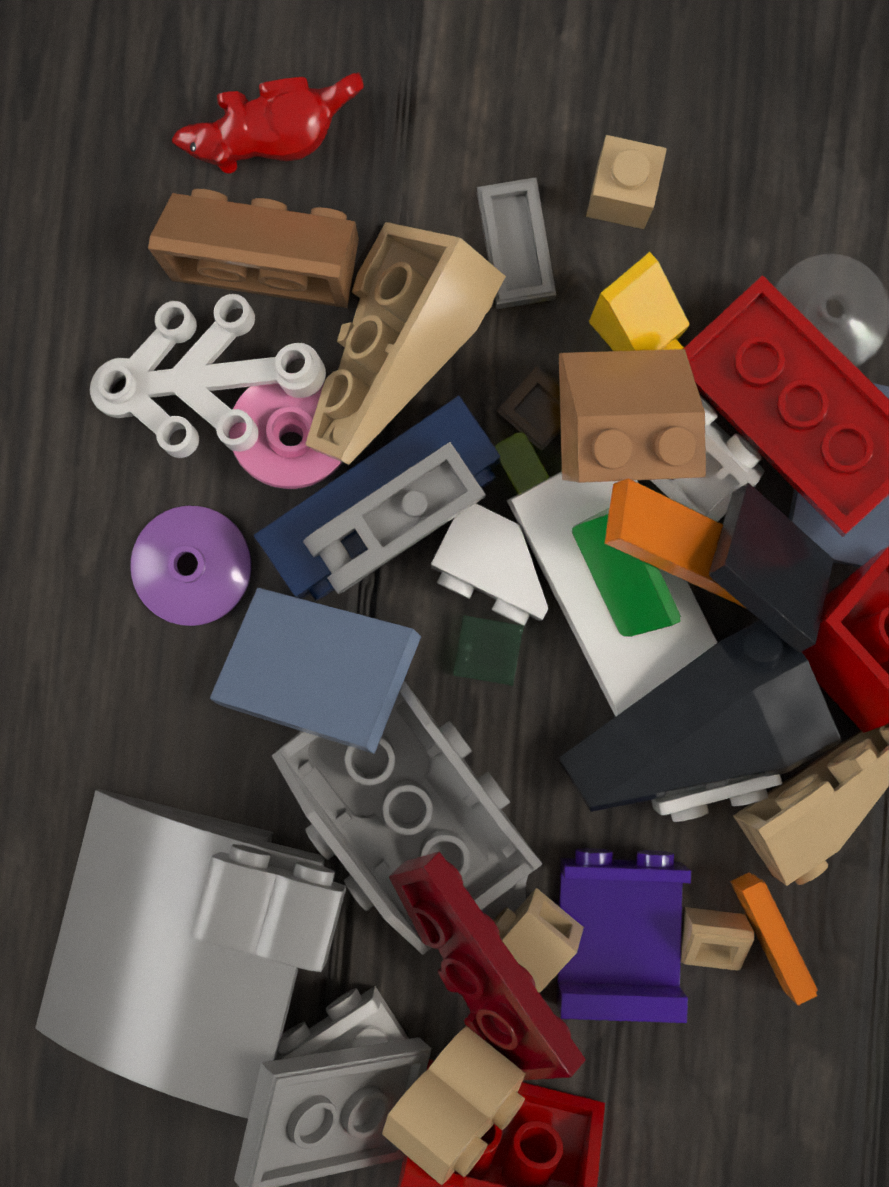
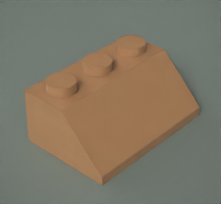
M194 189L191 192V196L172 193L150 235L148 249L172 281L348 308L359 237L355 221L347 220V215L338 210L318 207L311 209V214L287 211L285 204L271 199L255 198L251 200V205L228 202L227 196L216 191Z

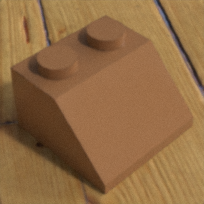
M685 349L559 353L562 480L584 483L622 481L628 478L631 480L706 477L705 410Z

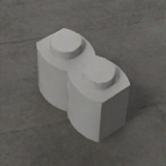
M238 844L231 846L230 854L219 852L213 855L208 867L190 937L219 947L256 954L292 967L321 972L327 963L347 887L333 882L335 871L307 862H296L294 871L282 869L269 864L270 853Z

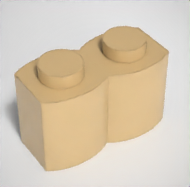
M466 1026L450 1041L429 1069L411 1085L388 1114L382 1135L441 1185L455 1171L465 1177L487 1148L488 1144L481 1137L493 1124L503 1130L522 1106L525 1098L518 1093V1090L526 1073Z

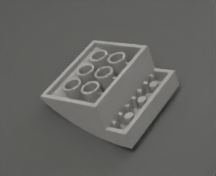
M97 789L93 798L35 1028L74 1054L131 1081L198 1105L248 1119L261 1062L274 1061L277 1058L298 968L278 963L256 954L219 947L190 937L210 860L213 855L219 852L230 854L233 844L266 851L271 854L270 865L294 871L296 862H307L324 867L326 858L323 855L271 843L273 836L271 831Z

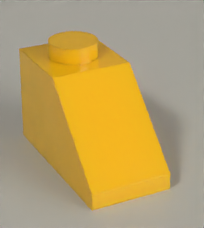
M651 252L646 254L601 292L589 320V323L613 351L683 349L684 347L678 342V339L690 325L659 262Z

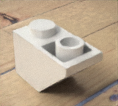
M476 503L454 517L431 563L432 569L441 572L437 583L470 599L475 589L496 600L492 608L494 612L525 626L529 616L538 621L543 620L548 606L520 525Z

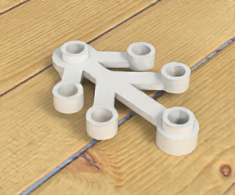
M228 294L219 299L214 307V318L216 321L174 368L154 371L176 343H183L189 340L194 335L197 327L196 319L186 305L178 301H170L163 304L155 315L157 329L130 359L115 358L100 366L92 378L90 394L93 403L104 414L114 418L135 416L156 434L159 445L168 454L176 458H184L191 455L198 446L199 435L197 430L183 417H170L151 399L152 397L177 395L216 429L218 437L229 449L242 452L250 449L257 441L258 427L246 412L239 409L231 410L210 391L279 383L288 395L296 398H305L315 394L322 387L326 377V369L317 352L309 345L303 343H293L283 347L276 357L212 364L237 336H242L249 332L255 322L254 311L246 299L238 294ZM236 308L243 309V314L237 321L226 322V317L230 311ZM184 315L183 323L178 328L168 329V324L173 317ZM299 358L305 359L304 367L299 372H286L287 366L292 361ZM126 378V385L123 390L112 394L111 391L114 385ZM240 422L246 423V431L241 437L237 439L229 438V431L233 425ZM178 429H186L185 439L178 445H170L171 435Z

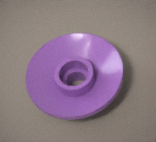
M181 506L158 515L141 531L131 556L132 581L142 602L160 618L179 625H203L222 618L240 602L247 590L251 577V554L243 534L226 516L206 507ZM186 553L194 554L198 561L196 571L189 576H183L177 568L178 559Z

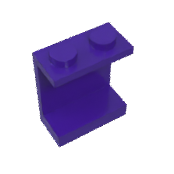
M582 848L576 849L575 858H561L559 907L584 928L577 953L557 974L556 1005L560 1018L687 1023L688 997L680 987L683 883H691V870L682 862H674V853L666 851H637L636 861L612 860L613 851Z

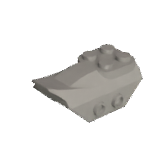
M403 681L375 754L300 731L276 751L272 757L306 817L312 823L305 830L314 846L327 860L336 855L350 873L344 879V882L355 900L366 911L375 906L382 917L423 955L431 947L423 944L389 879V876L404 861L440 851L445 860L459 871L464 887L481 911L492 920L505 907H508L513 912L520 907L526 900L527 877L541 866L542 863L502 811V808L509 804L510 801L493 777L487 771L477 778L463 759L472 750L450 721L439 727L407 683Z

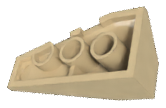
M385 222L357 274L352 293L360 298L352 323L342 324L337 342L345 347L338 370L332 372L325 379L305 445L349 465L477 331L485 314L490 310L493 300L506 276L462 238Z
M889 724L866 733L860 730L782 782L781 785L767 793L768 798L751 803L733 815L773 877L787 886L793 881L797 885H802L815 879L828 868L826 859L842 848L889 786Z

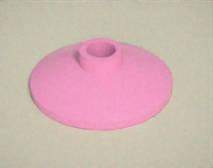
M279 383L250 386L240 396L233 409L242 410L252 418L258 427V438L250 449L242 452L233 451L239 464L252 477L273 487L298 489L312 486L325 480L342 464L341 461L319 453L305 445L323 385L315 394L305 398H296L288 395ZM240 422L233 425L229 431L230 439L241 437L246 431V423ZM287 432H296L302 437V441L295 446H286L280 441V438Z

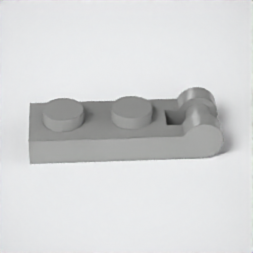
M449 442L317 529L304 539L303 542L313 557L320 555L332 573L327 579L337 594H340L485 498L486 494L451 442ZM356 530L368 550L352 559L341 541Z

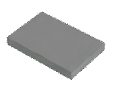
M417 1037L261 1062L234 1181L239 1187H279L403 1159L404 1153L383 1136L382 1132L390 1111L411 1085L426 1071L432 1048Z

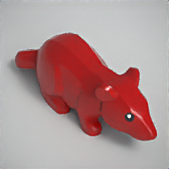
M360 72L346 76L333 86L321 89L309 88L305 77L278 79L261 83L259 85L260 97L248 101L246 96L238 91L220 93L217 95V102L224 109L225 115L213 123H196L179 129L174 134L172 143L196 159L217 165L224 173L228 174L235 172L237 169V160H245L257 156L279 161L300 160L313 153L321 145L329 129L332 117L345 103L364 88L363 79Z

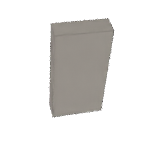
M537 178L477 187V198L488 262L506 276L494 298L496 309L555 300L556 290Z

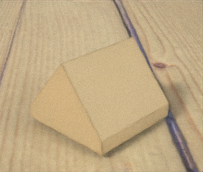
M685 907L681 939V963L741 970L754 941V931L746 915Z

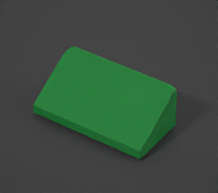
M610 508L573 526L572 534L622 636L632 637L670 627L681 622L680 612L659 568L605 544Z

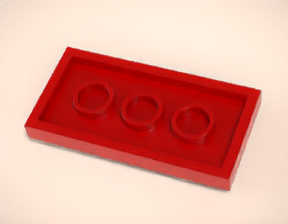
M762 275L683 349H685L698 392L844 537L889 496V399Z

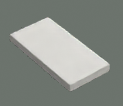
M562 472L508 499L507 502L616 717L717 644V641L688 582L661 569L659 570L680 612L681 622L670 627L632 637H624L619 633L572 534L574 525L610 508L613 484L619 481L578 483L562 480Z

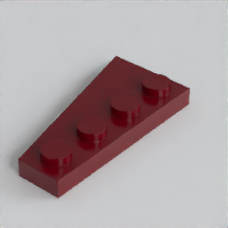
M440 851L404 861L389 876V879L423 944L439 950L443 961L438 973L448 991L456 992L463 996L471 1012L463 1020L465 1025L526 1073L523 1080L571 1078L584 1063L585 1057L571 1039V1032L568 1026L558 1016L554 1015L535 988L536 985L532 975L516 961L500 938L497 925L488 915L481 911L464 887L459 871L445 860Z

